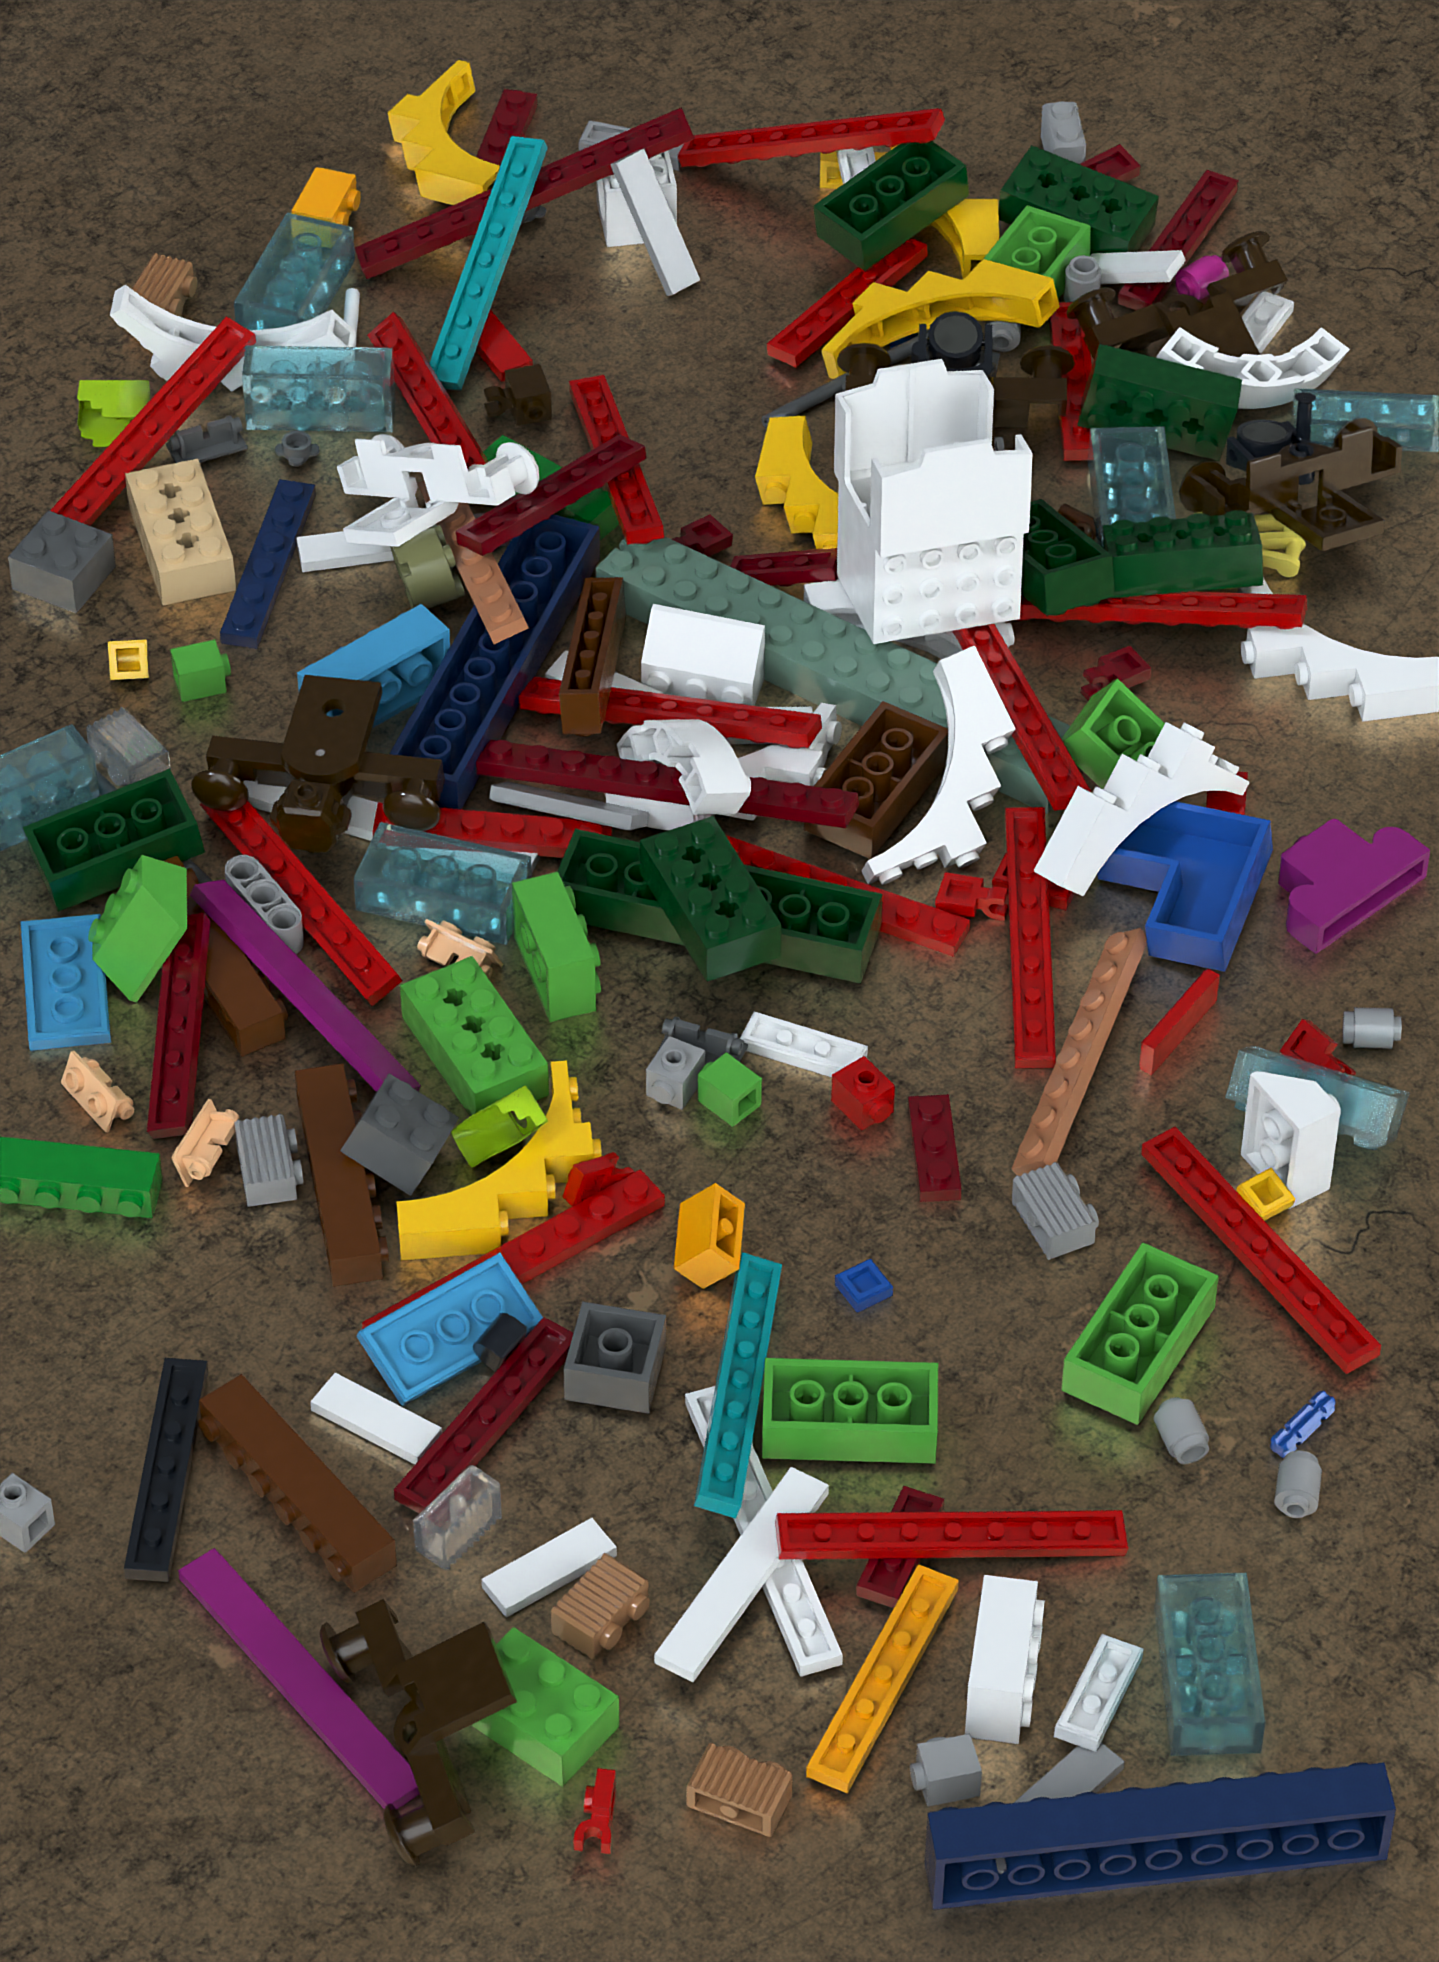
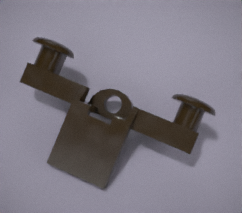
M1256 231L1236 239L1223 250L1222 261L1224 263L1231 262L1237 274L1210 283L1206 288L1210 298L1205 304L1193 296L1177 294L1171 295L1163 300L1162 303L1158 302L1114 318L1108 303L1115 297L1116 292L1112 288L1102 287L1077 298L1068 307L1067 317L1078 320L1085 334L1083 339L1093 359L1099 344L1111 347L1121 344L1119 349L1136 352L1147 348L1153 342L1169 336L1172 337L1179 327L1201 341L1219 348L1218 353L1234 357H1241L1243 354L1260 355L1239 313L1250 303L1256 294L1271 290L1273 295L1279 293L1288 279L1278 260L1275 259L1269 262L1262 249L1269 241L1270 236L1266 232ZM1177 307L1179 309L1171 311L1169 308Z
M382 1599L356 1612L358 1624L336 1634L332 1626L325 1622L321 1626L319 1634L328 1662L337 1676L345 1683L356 1682L354 1673L374 1664L383 1691L388 1697L401 1690H405L412 1699L398 1714L393 1732L396 1745L409 1761L424 1804L400 1815L395 1806L389 1803L384 1809L383 1817L392 1845L401 1859L414 1867L420 1865L419 1855L443 1843L448 1846L475 1833L473 1825L462 1812L463 1810L465 1814L471 1812V1808L443 1738L516 1703L517 1700L491 1630L485 1622L412 1656L397 1633L395 1624L399 1622L397 1615L387 1602ZM415 1730H418V1732L415 1734V1736H414V1737L412 1738V1740L409 1742V1738H410L411 1734H412Z

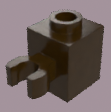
M540 364L505 370V389L498 386L484 389V395L488 402L484 403V407L489 417L499 416L510 409L516 426L552 419L551 391Z

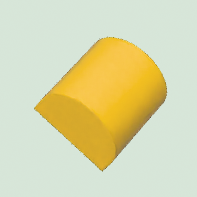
M147 639L108 641L110 680L149 678Z
M1272 1168L1239 1184L1236 1189L1264 1221L1292 1207L1295 1202V1197Z

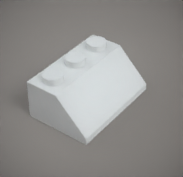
M653 604L641 661V683L659 690L663 694L755 706L764 682L765 625Z
M1256 1071L1250 1074L1241 1156L1257 1174L1269 1168L1275 1171L1295 1197L1293 1206L1288 1208L1291 1209L1330 1189L1341 1108L1336 1098L1331 1094H1327L1316 1081Z

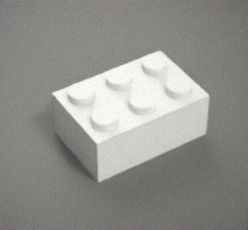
M984 1575L967 1696L965 1734H970L971 1738L1019 1744L1021 1726L1030 1727L1032 1697L1036 1684L1037 1660L1041 1647L1045 1600L1036 1599L1038 1581Z

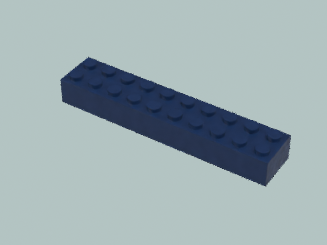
M553 514L547 520L539 522L524 531L520 536L511 539L498 562V566L529 628L493 644L474 604L389 754L442 760L445 782L439 801H435L439 808L462 809L480 777V774H477L476 760L490 739H501L520 705L519 695L532 678L536 676L582 593L585 578H590L600 560L599 526Z
M1365 1762L1354 1763L1348 1767L1329 1769L1312 1767L1302 1772L1283 1774L1266 1772L1256 1777L1232 1779L1230 1777H1221L1210 1782L1192 1784L1175 1782L1164 1787L1146 1789L1129 1787L1118 1792L1100 1794L1083 1792L1072 1797L1054 1799L1038 1797L1027 1802L1008 1804L992 1802L981 1807L962 1809L946 1807L939 1811L927 1812L924 1863L933 1910L1379 1861L1387 1860L1396 1807L1385 1763L1368 1764ZM1004 1857L1007 1870L1000 1874L998 1873L995 1858Z

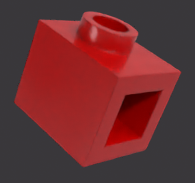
M865 1056L832 1074L831 1101L861 1131L875 1123L883 1122L894 1112L895 1085Z

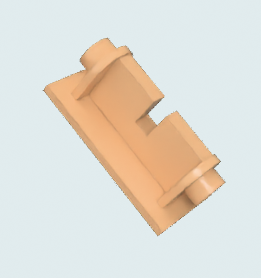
M428 919L425 920V924L431 930V933L428 937L422 936L418 942L417 949L422 952L423 957L446 967L450 964L454 955L458 956L456 962L473 956L488 979H490L493 973V968L490 967L491 964L502 968L503 963L494 952L496 947L490 942L477 936L472 941L462 936L463 932L449 922L441 921L439 925Z
M75 1051L70 1052L61 1080V1084L106 1133L110 1131L113 1119L121 1118L126 1120L130 1118L135 1111L133 1100L126 1096L118 1086L111 1087V1078L100 1068L99 1063L95 1059L81 1058Z
M212 1099L206 1101L171 1157L185 1187H189L193 1179L201 1180L203 1177L211 1174L212 1168L223 1152L220 1145H227L235 1133V1122L240 1119L238 1113L231 1109H227L225 1112H217Z

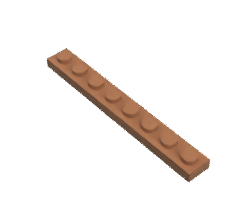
M425 481L418 482L417 485L427 503L430 501ZM459 502L456 511L436 523V525L441 526L446 543L450 545L456 567L493 644H496L529 627L493 553L481 556L457 544L455 531L475 520L468 503Z
M1141 928L1126 932H1116L1106 940L1087 990L1080 1001L1074 1021L1069 1027L1066 1040L1056 1058L1050 1078L1044 1087L1042 1097L1031 1117V1123L1026 1135L1019 1146L1018 1154L1011 1168L1016 1175L1022 1176L1024 1172L1036 1171L1039 1167L1044 1168L1046 1165L1051 1166L1054 1162H1057L1147 945L1146 934Z

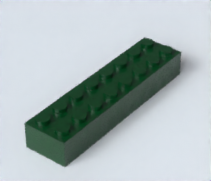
M575 829L557 872L561 877L564 887L571 886L576 902V908L574 909L576 914H583L587 925L684 945L640 873V842ZM744 865L781 923V957L764 963L861 984L881 929L883 894Z

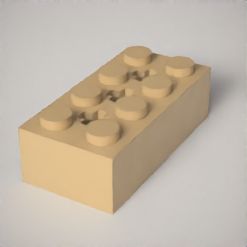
M193 459L125 473L129 509L162 605L236 591L233 556L199 460Z

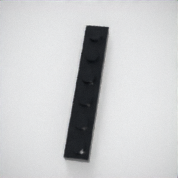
M164 1359L124 1565L125 1579L169 1582L198 1430V1420L201 1414L199 1399L204 1397L208 1376V1363L205 1360Z

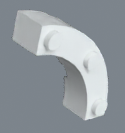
M1179 327L1156 358L1242 379L1238 408L1257 409L1278 406L1296 400L1294 396L1298 393H1310L1329 377L1350 349L1321 327L1312 337L1292 348L1288 353L1279 356L1272 354H1243L1241 357H1234L1218 353L1219 348L1201 341Z
M699 719L645 720L641 726H632L617 743L619 756L622 759L652 761L667 767H676L682 774L678 780L685 791L693 815L737 814L750 795V778L747 774H744L732 747L715 727Z

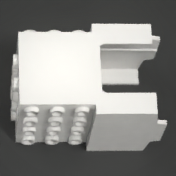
M942 359L878 369L872 384L835 394L834 473L839 481L837 576L873 644L1020 619L1024 533H1029L1033 453L1021 434L1015 436V450H993L994 388L983 370L947 371Z

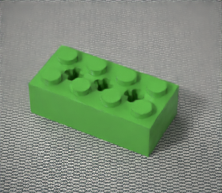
M473 956L400 985L402 1018L469 1116L525 1085L536 1101L549 1096L547 1061Z
M1142 1242L1065 1357L1061 1391L1139 1425L1214 1310L1219 1276Z
M765 1358L762 1459L936 1464L938 1363Z

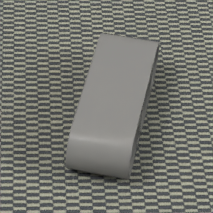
M238 855L228 860L225 865L226 882L295 954L299 953L304 947L302 914L299 908L254 857Z

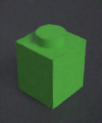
M215 640L170 649L173 678L182 702L227 693L225 677L231 676L230 663L226 653L220 654Z
M726 1052L714 1062L707 1063L698 1074V1102L734 1127L762 1105V1078Z

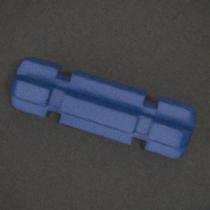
M1325 1391L1317 1392L1309 1400L1311 1404H1305L1284 1424L1286 1429H1279L1271 1437V1450L1281 1458H1284L1289 1452L1295 1451L1297 1449L1296 1445H1301L1322 1424L1321 1420H1326L1335 1411L1336 1400L1333 1396H1329Z

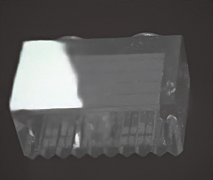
M121 707L119 711L114 710L112 715L108 714L106 718L102 717L100 721H95L93 725L89 724L87 726L88 743L85 744L86 752L93 763H102L103 767L107 768L111 780L117 786H127L169 768L171 770L169 751L124 707Z
M469 1465L413 1520V1528L415 1529L413 1537L416 1544L414 1548L416 1551L442 1569L449 1570L450 1564H456V1559L462 1558V1553L468 1552L467 1547H473V1542L479 1541V1536H485V1530H490V1525H495L496 1519H502L500 1482L476 1466Z

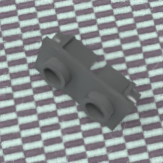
M229 415L226 418L207 423L208 431L203 432L200 425L181 431L177 430L170 437L169 442L166 443V447L175 463L198 459L199 463L246 450L248 449L247 444L240 434V431H243L240 418H232Z
M675 1016L673 1020L666 1018L663 1023L662 1034H665V1037L658 1051L666 1039L671 1036L704 1049L706 1065L709 1062H714L726 1052L741 1062L748 1044L744 1043V1040L739 1039L736 1033L729 1034L711 1028L704 1032L700 1030V1025L680 1020L679 1017Z

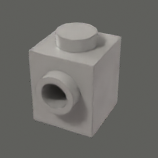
M669 1036L646 1068V1096L655 1099L659 1103L669 1104L683 1110L698 1088V1074L705 1066V1050Z
M11 1473L0 1484V1536L26 1553L55 1526L52 1501L45 1494L14 1473Z
M970 1734L950 1738L935 1737L925 1743L917 1744L916 1763L910 1764V1774L914 1789L916 1791H923L927 1807L980 1796L982 1769Z

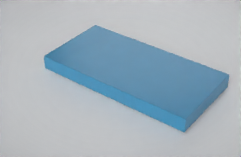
M101 914L21 921L30 1051L111 1043L106 974L92 960V942L88 940L91 924L94 919H100Z
M498 1253L358 1331L356 1337L403 1407L481 1363L482 1361L473 1350V1344L499 1313H507L527 1327L525 1337L543 1317L502 1254Z

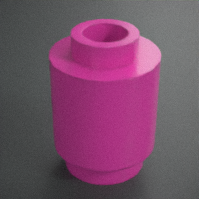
M1217 255L1203 256L1177 272L1176 290L1178 294L1193 296L1201 300L1209 295L1206 289L1207 286L1212 282L1229 277V270L1221 257Z

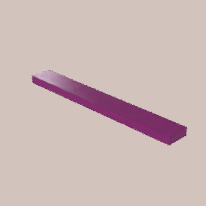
M224 879L194 885L190 894L192 899L376 1092L389 1073L399 1080L408 1083L419 1092L421 1085Z
M215 1548L178 1570L180 1581L383 1809L389 1803L398 1809L420 1795L410 1764Z

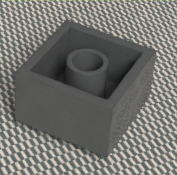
M48 510L8 556L12 589L77 613L116 567L112 534Z
M389 1073L366 1107L340 1152L411 1196L433 1164L459 1117L448 1111L444 1106L421 1094L408 1083L399 1080Z
M582 1301L564 1365L565 1400L649 1414L667 1347L666 1315Z

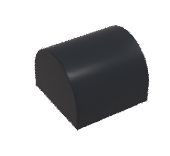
M499 1313L473 1344V1350L484 1364L496 1372L523 1341L527 1327L515 1317L507 1313Z

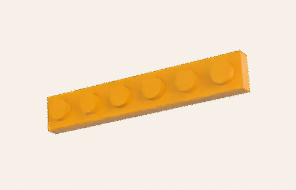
M918 1564L806 1767V1777L848 1794L958 1591V1579Z

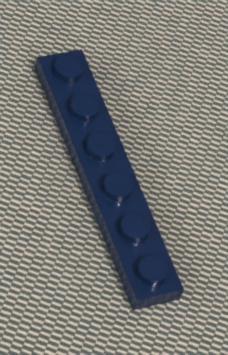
M279 479L221 628V644L258 649L297 547L296 537L301 536L315 500V484Z

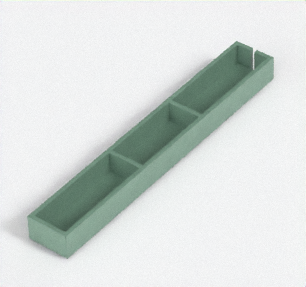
M664 536L662 539L652 540L647 544L635 543L627 545L624 538L619 543V549L614 548L596 567V578L623 577L626 614L643 623L649 624L652 606L657 604L765 625L764 680L818 706L821 703L836 705L837 715L860 726H863L880 703L884 701L948 728L944 701L933 673L937 663L890 641L873 644L866 630ZM1048 716L1060 738H1062L1070 725ZM1012 736L1007 740L1008 745L992 754H987L986 750H984L1001 784L999 792L1031 807H1045L1046 814L1053 809Z

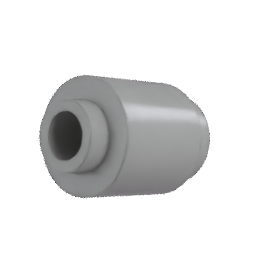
M1082 255L1070 261L1065 272V302H1074L1080 296L1101 287L1102 272L1094 258Z
M986 321L985 325H992L993 350L1007 352L1018 346L1022 324Z
M1354 1007L1353 1011L1343 1012V1044H1353V1048L1392 1049L1393 1041H1401V1016H1394L1393 1008Z
M1179 1397L1164 1401L1159 1406L1153 1419L1170 1456L1176 1458L1180 1464H1190L1200 1460L1209 1451V1435L1194 1403L1189 1399H1181Z
M1292 1451L1286 1454L1284 1460L1279 1464L1274 1503L1281 1512L1289 1517L1302 1518L1314 1513L1318 1508L1322 1469L1316 1456L1306 1451Z

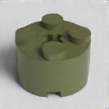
M440 525L420 532L398 547L390 546L400 579L402 578L406 589L404 591L412 609L420 604L429 609L465 596L458 574H455L454 566H456L452 550L450 545L446 543Z

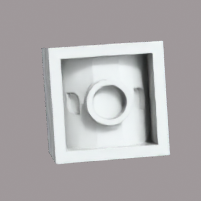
M665 151L651 157L649 161L677 224V185L669 152ZM615 175L596 181L597 206L607 247L643 244L642 237Z

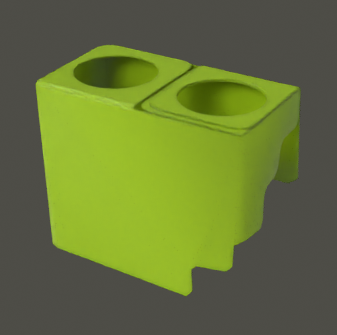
M80 380L77 399L79 400L77 424L78 429L81 431V437L92 439L93 447H108L151 400L149 380Z
M525 1085L473 1114L452 1129L451 1134L470 1167H475L495 1154L521 1142L547 1123L548 1120ZM511 1111L515 1112L518 1120L526 1118V1128L520 1126L517 1123Z

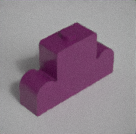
M1331 819L1309 835L1299 837L1293 846L1281 854L1278 884L1290 893L1286 917L1287 931L1314 954L1319 953L1427 876L1430 849L1409 833L1397 827L1379 829L1373 835L1372 844H1370L1337 819Z

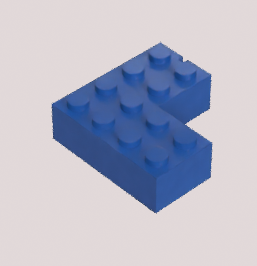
M1174 801L1139 824L1118 845L1098 871L1097 876L1099 880L1159 892L1145 925L1149 956L1225 972L1273 852L1271 821Z

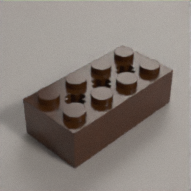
M882 701L814 785L815 787L838 788L842 791L858 793L859 807L847 828L804 822L803 830L872 859L945 768L948 753V728Z

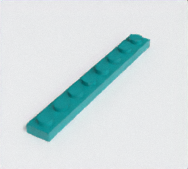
M511 136L429 363L445 389L462 390L548 149L544 140Z
M744 1252L740 1256V1267L735 1273L694 1506L735 1519L742 1504L765 1369V1358L767 1357L782 1264Z

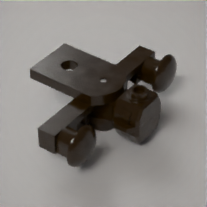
M305 675L284 743L212 736L206 754L208 770L199 772L193 777L191 788L194 796L205 806L218 811H234L244 806L249 798L248 789L243 783L244 780L256 782L257 778L258 784L287 787L279 800L273 804L270 822L278 829L279 836L292 849L319 853L330 852L342 836V833L348 830L352 813L347 804L353 794L384 797L383 810L386 817L401 829L412 832H423L432 829L441 819V811L435 801L440 799L445 777L442 760L365 752L383 693L381 682ZM334 709L344 711L341 715L335 717L325 715Z

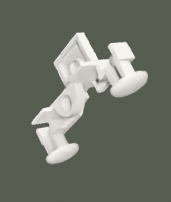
M380 434L374 436L372 440L356 439L355 444L358 456H354L337 466L345 494L394 497L392 500L343 528L346 541L348 543L395 547L402 545L420 532L453 514L459 502L499 505L516 495L515 492L524 495L532 493L539 482V467L533 455L524 446L514 442L502 444L497 449L496 458L485 465L473 464L467 469L460 445L422 443L405 448L395 437ZM411 472H421L423 474L430 501L425 503L426 508L418 507L415 497L418 486L415 477H410Z

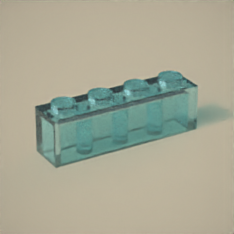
M1294 388L1291 424L1295 428L1298 401L1294 396L1302 392L1311 393L1316 396V399L1312 402L1310 443L1332 447L1335 435L1345 423L1354 418H1367L1374 422L1380 435L1383 437L1388 436L1402 445V451L1439 452V395Z

